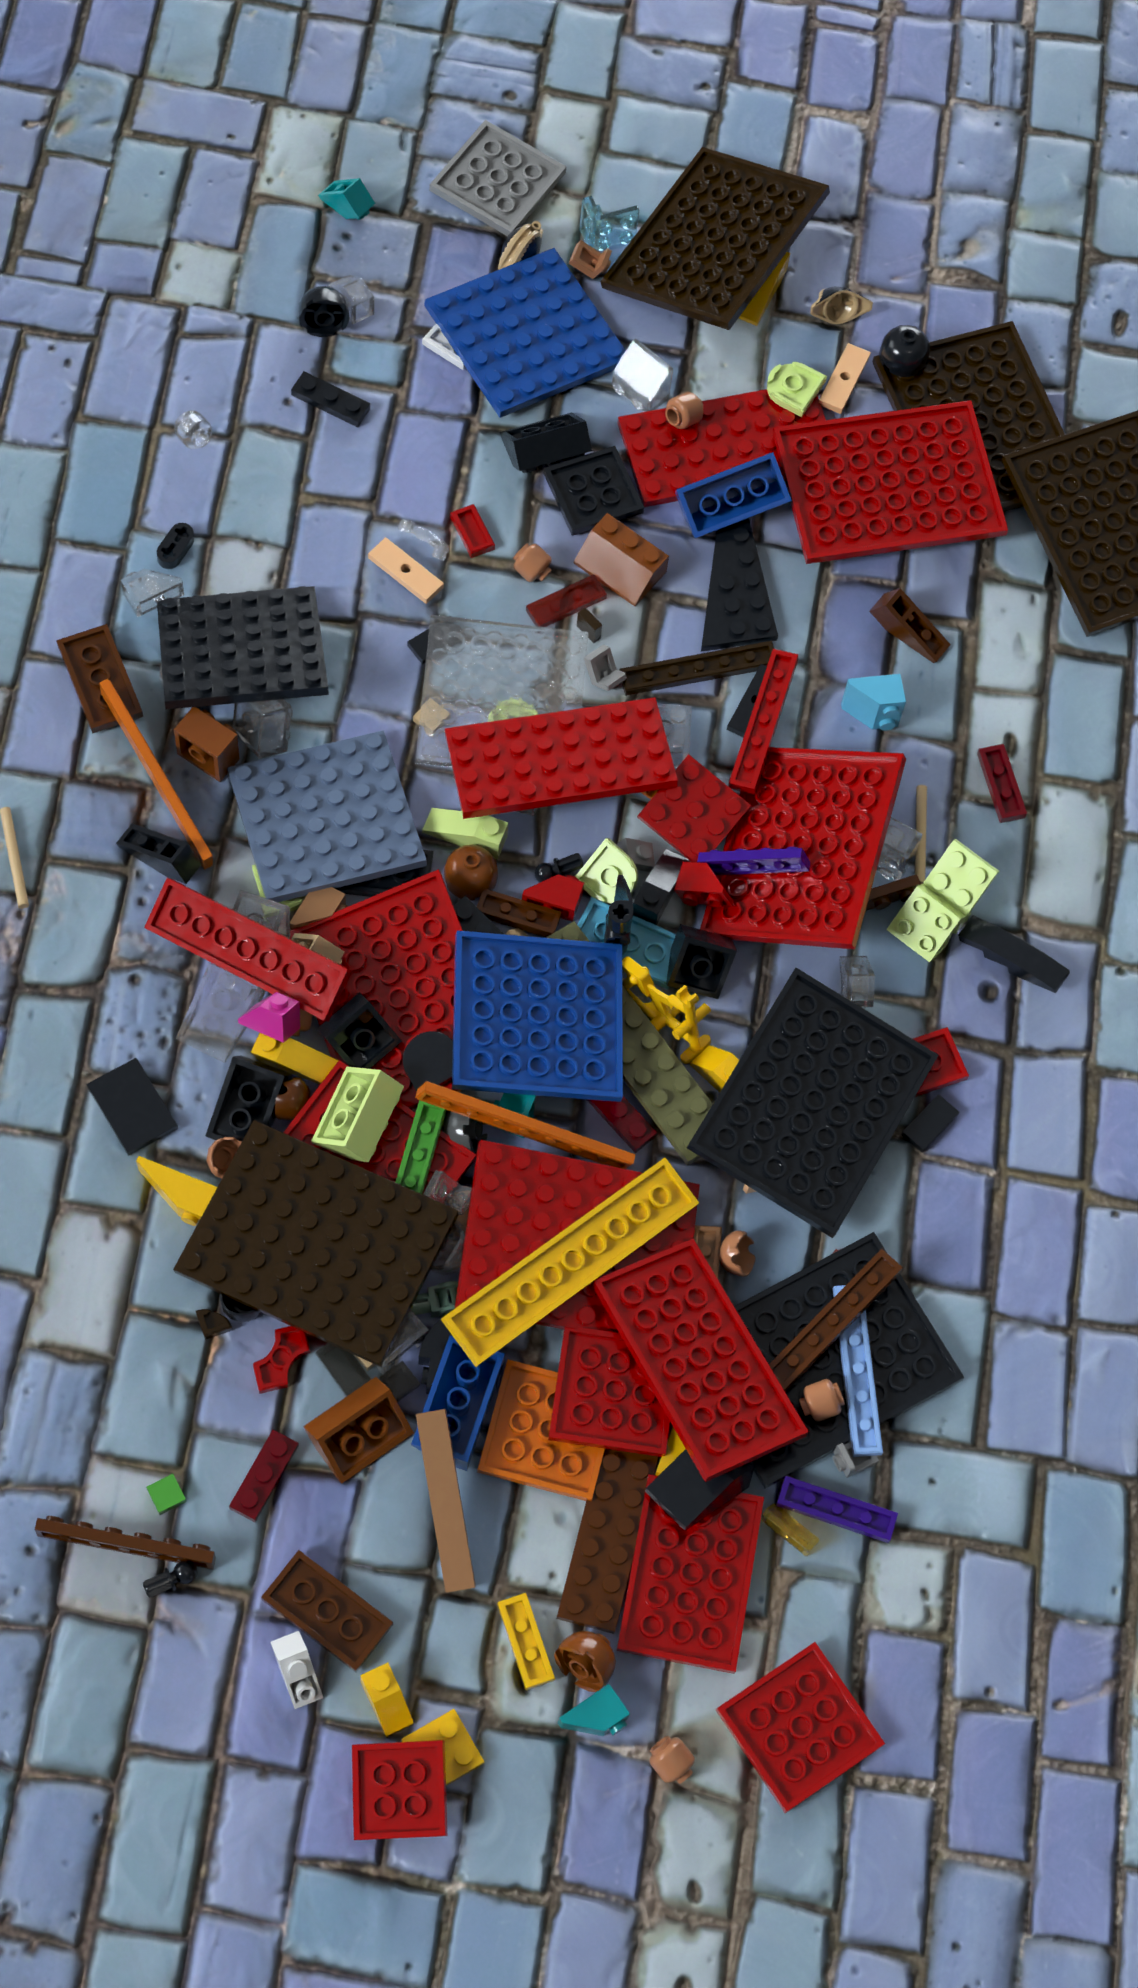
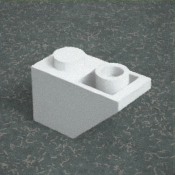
M297 1631L271 1641L270 1643L294 1709L322 1699L323 1695L300 1632Z

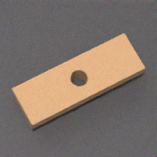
M850 343L847 344L818 403L822 407L842 414L870 358L871 352Z
M386 537L368 553V559L425 604L444 588V583Z

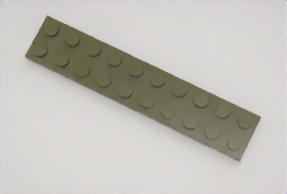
M575 921L546 937L590 942ZM622 985L623 1080L688 1166L701 1158L686 1147L711 1108L712 1102Z

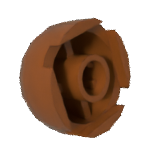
M473 844L463 845L455 849L447 858L444 867V880L447 888L458 898L462 899L466 896L470 901L480 897L485 889L493 890L498 880V868L491 852L484 847Z
M589 1631L573 1633L562 1641L554 1653L556 1664L565 1676L569 1672L579 1679L574 1684L589 1692H597L609 1682L615 1670L616 1659L613 1649L610 1646L609 1640L602 1634Z

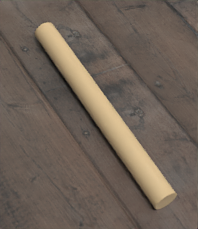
M918 785L916 787L915 874H917L921 884L925 881L926 785Z
M3 807L0 809L17 904L18 908L24 909L29 907L11 809L10 807Z

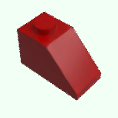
M558 874L525 889L522 894V900L561 911L562 919L573 922L583 895L584 882H581L574 876Z

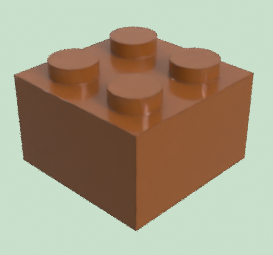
M192 707L174 728L177 754L219 782L228 774L227 768L235 766L240 760L236 731L230 725H222L216 721L214 716L206 710L201 711L196 707Z

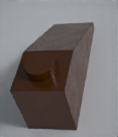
M901 588L884 593L869 611L885 630L932 663H936L951 645Z

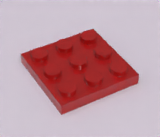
M688 754L675 770L678 786L659 789L638 814L637 818L688 860L697 862L699 852L715 850L751 805Z
M444 1740L352 1745L354 1840L448 1836Z

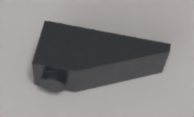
M133 823L116 842L119 848L164 876L187 884L202 865L188 843Z
M665 849L633 902V915L657 926L674 893L682 863L690 862V860Z

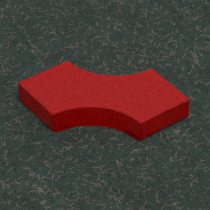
M292 1326L275 1329V1343L272 1350L266 1357L253 1363L259 1394L288 1387V1373L291 1366L297 1359L310 1353L305 1332Z

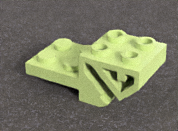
M957 839L953 840L926 880L914 889L886 930L928 962L933 961L947 946L952 934H956L971 915L970 912L1000 871Z

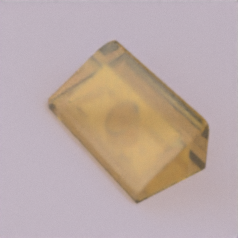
M775 1503L770 1505L761 1517V1521L804 1556H808L819 1542L818 1537L782 1508L776 1506Z

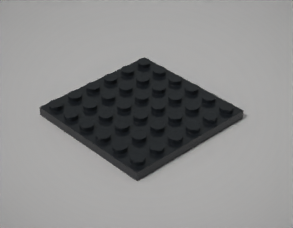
M315 586L229 594L220 593L206 596L195 595L192 597L157 600L165 710L329 695Z

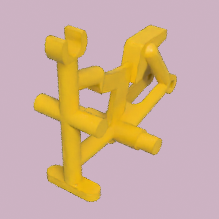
M629 956L622 959V970L627 973V978L622 980V985L644 1014L651 1019L650 1022L658 1032L667 1025L673 1030L672 1035L677 1040L683 1038L689 1043L690 1046L680 1055V1059L684 1064L690 1063L711 1044L710 1036L704 1034L699 1037L698 1023L711 1012L710 1007L703 1003L695 1010V1004L699 1001V997L696 993L691 996L686 985L680 988L676 995H666L655 987L649 969L646 966L639 965ZM637 985L640 991L645 996L650 997L652 1001L649 1003L642 1002L629 988ZM680 1012L685 1014V1020L682 1023L675 1018Z

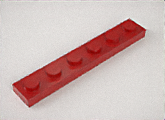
M777 649L772 650L729 780V787L731 789L751 794L756 792L799 660L798 654Z

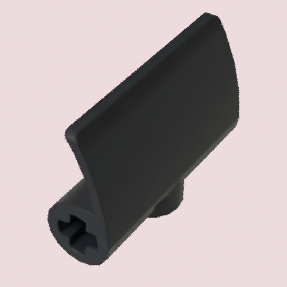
M618 875L614 902L609 906L608 914L606 915V931L603 943L622 944L623 955L630 943L633 900L624 876Z

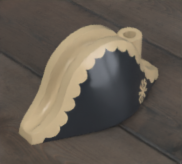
M534 221L532 224L528 223L520 226L505 238L498 269L539 254L543 236L540 222Z
M834 286L819 292L818 300L811 305L810 314L831 324H843L871 311L873 302L848 288Z

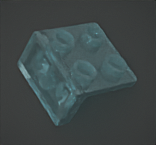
M588 196L582 198L579 230L585 243L596 250H605L614 245L627 244L637 233L640 210L635 205L602 214L600 205H596L593 197Z

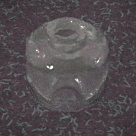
M190 410L178 417L174 425V433L186 447L198 449L209 443L212 435V426L201 413Z

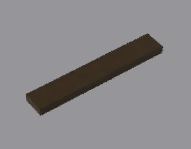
M772 641L620 668L619 671L624 672L627 679L622 681L625 696L756 672L760 664L768 665L774 646Z

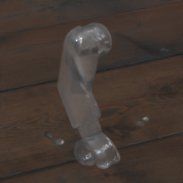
M412 520L400 521L399 530L413 533L418 539L429 543L435 548L432 552L433 557L443 561L446 559L449 546L436 533L422 526H415L416 523Z

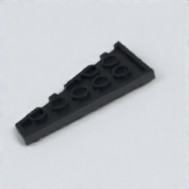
M749 518L716 530L701 652L766 641H777L778 633Z

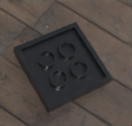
M615 446L544 468L543 474L572 536L592 530L606 513L619 521L644 513V506Z

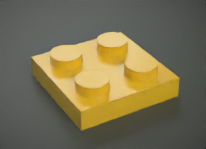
M455 1709L450 1710L401 1739V1742L445 1741L446 1786L484 1764L482 1756Z

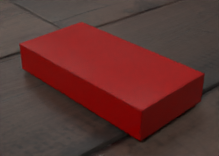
M474 504L450 512V518L471 558L495 550V544Z

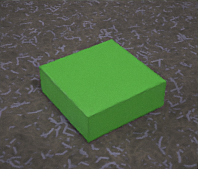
M174 1474L146 1487L159 1515L187 1502Z

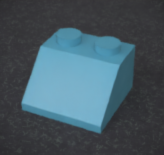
M892 674L848 679L841 708L872 730L881 729L886 731L898 727L906 703L901 675Z

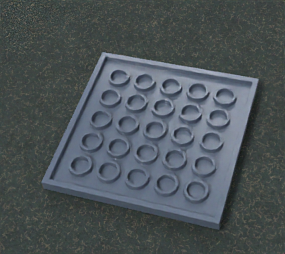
M384 730L227 768L267 905L306 896L309 892L330 887L339 888L427 866V860Z

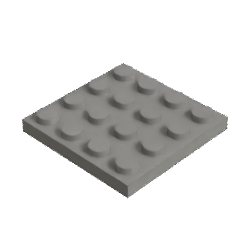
M485 120L430 183L429 191L508 236L514 229L524 224L565 175L566 166Z

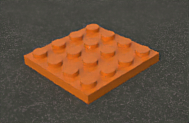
M507 1359L477 1473L584 1501H592L605 1449L548 1440L558 1372Z

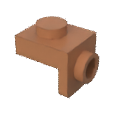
M580 240L574 248L569 264L594 279L598 274H604L611 264L609 257L612 250L607 248L600 253Z

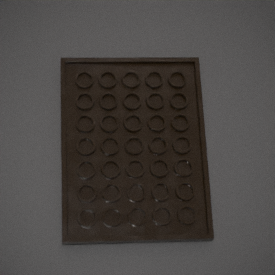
M702 147L600 281L603 289L730 330L829 195V185Z
M1010 321L929 342L930 356L927 366L912 377L893 375L885 364L884 366L881 364L879 355L874 356L872 363L893 411L972 401L1003 512L1024 507L1002 463L1003 456L1063 436L1065 433L1014 322Z
M1138 410L1004 455L1002 463L1086 637L1137 620Z
M254 1120L173 1270L178 1275L213 1291L222 1293L224 1296L381 1367L459 1212L452 1207Z

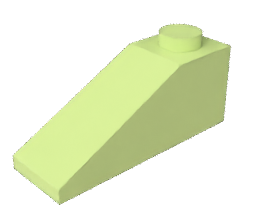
M431 808L422 833L458 846L473 844L484 847L491 852L495 859H498L507 839L508 822L489 815L463 819L462 811Z

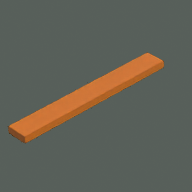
M108 679L99 682L101 695L190 847L201 861V866L204 870L213 866L211 851L112 682Z
M426 1081L417 1089L415 1097L417 1100L591 1161L623 1169L634 1164L636 1154Z

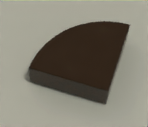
M209 1309L196 1310L205 1340L233 1330L231 1323L225 1316Z

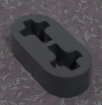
M175 524L158 546L157 561L161 567L165 569L177 567L193 545L194 531L189 524ZM184 533H186L187 538L182 537L178 542V535L182 536ZM173 550V557L164 558V554L169 555Z

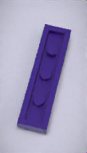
M788 847L786 849L762 848L761 850L737 849L735 851L711 850L710 852H699L697 861L699 863H707L716 875L809 872L810 860L804 850L797 847Z
M789 1476L784 1478L776 1504L778 1507L889 1543L898 1516L897 1512Z

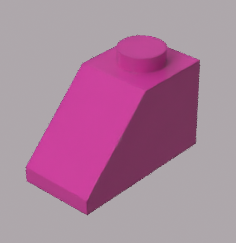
M275 992L238 1018V1023L284 1043L300 1029L299 1001Z

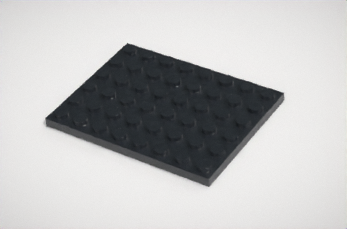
M795 968L686 1148L833 1238L936 1061L938 1054L805 972Z
M875 1232L734 1306L768 1364L834 1298V1286L847 1285L881 1249L886 1252ZM900 1274L866 1309L880 1425L964 1379L962 1372ZM839 1338L785 1392L809 1432L806 1437L751 1461L755 1466L754 1472L764 1489L784 1479L785 1476H789L833 1452L837 1445L841 1443L845 1445L851 1442ZM829 1379L833 1384H838L845 1405L841 1406L840 1414L817 1422L812 1418L811 1414L805 1416L799 1399L804 1398L803 1390L806 1386Z

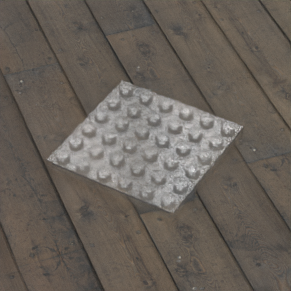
M431 615L415 763L452 767L445 738V728L582 708L586 666L584 657L587 655L588 632Z

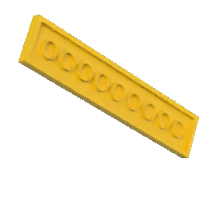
M665 1157L449 1312L441 1321L474 1366L477 1367L689 1212L699 1202Z

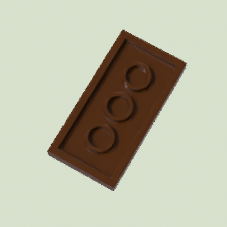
M107 624L56 640L92 734L119 725L101 695L99 682L106 679L112 682L133 720L143 717V711Z
M300 1550L296 1552L261 1596L262 1601L355 1673L393 1626V1622Z

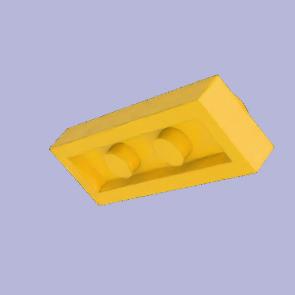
M523 1593L497 1602L525 1689L529 1690L555 1681L527 1594Z

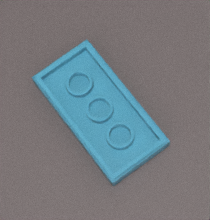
M591 897L577 925L590 942L603 943L606 931V915L610 905ZM633 915L630 943L628 944L627 951L622 955V959L629 956L639 965L646 966L649 969L653 983L668 990L670 986H667L666 981L670 951L676 934Z

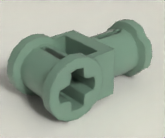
M449 1281L427 1287V1293L418 1294L407 1315L408 1319H413L414 1315L431 1313V1318L444 1317L454 1310L458 1282Z

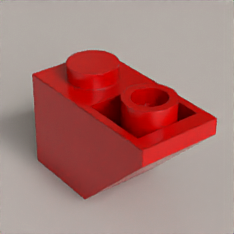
M682 863L674 891L684 904L689 906L702 904L716 908L733 906L734 900L707 863Z

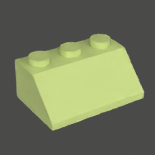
M346 1067L311 1142L348 1159L369 1162L376 1151V1146L383 1131L388 1125L393 1109L399 1102L404 1086L381 1070Z

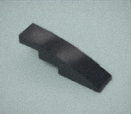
M972 915L958 934L961 942L982 950L985 958L1008 967L1009 974L1056 993L1070 974L1069 969L1044 952L1000 927Z

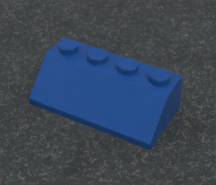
M774 452L675 491L684 518L695 539L792 501Z
M449 1335L423 1412L446 1409L456 1468L467 1471L504 1365L505 1353L497 1351L475 1367L455 1338ZM417 1426L411 1445L422 1451Z

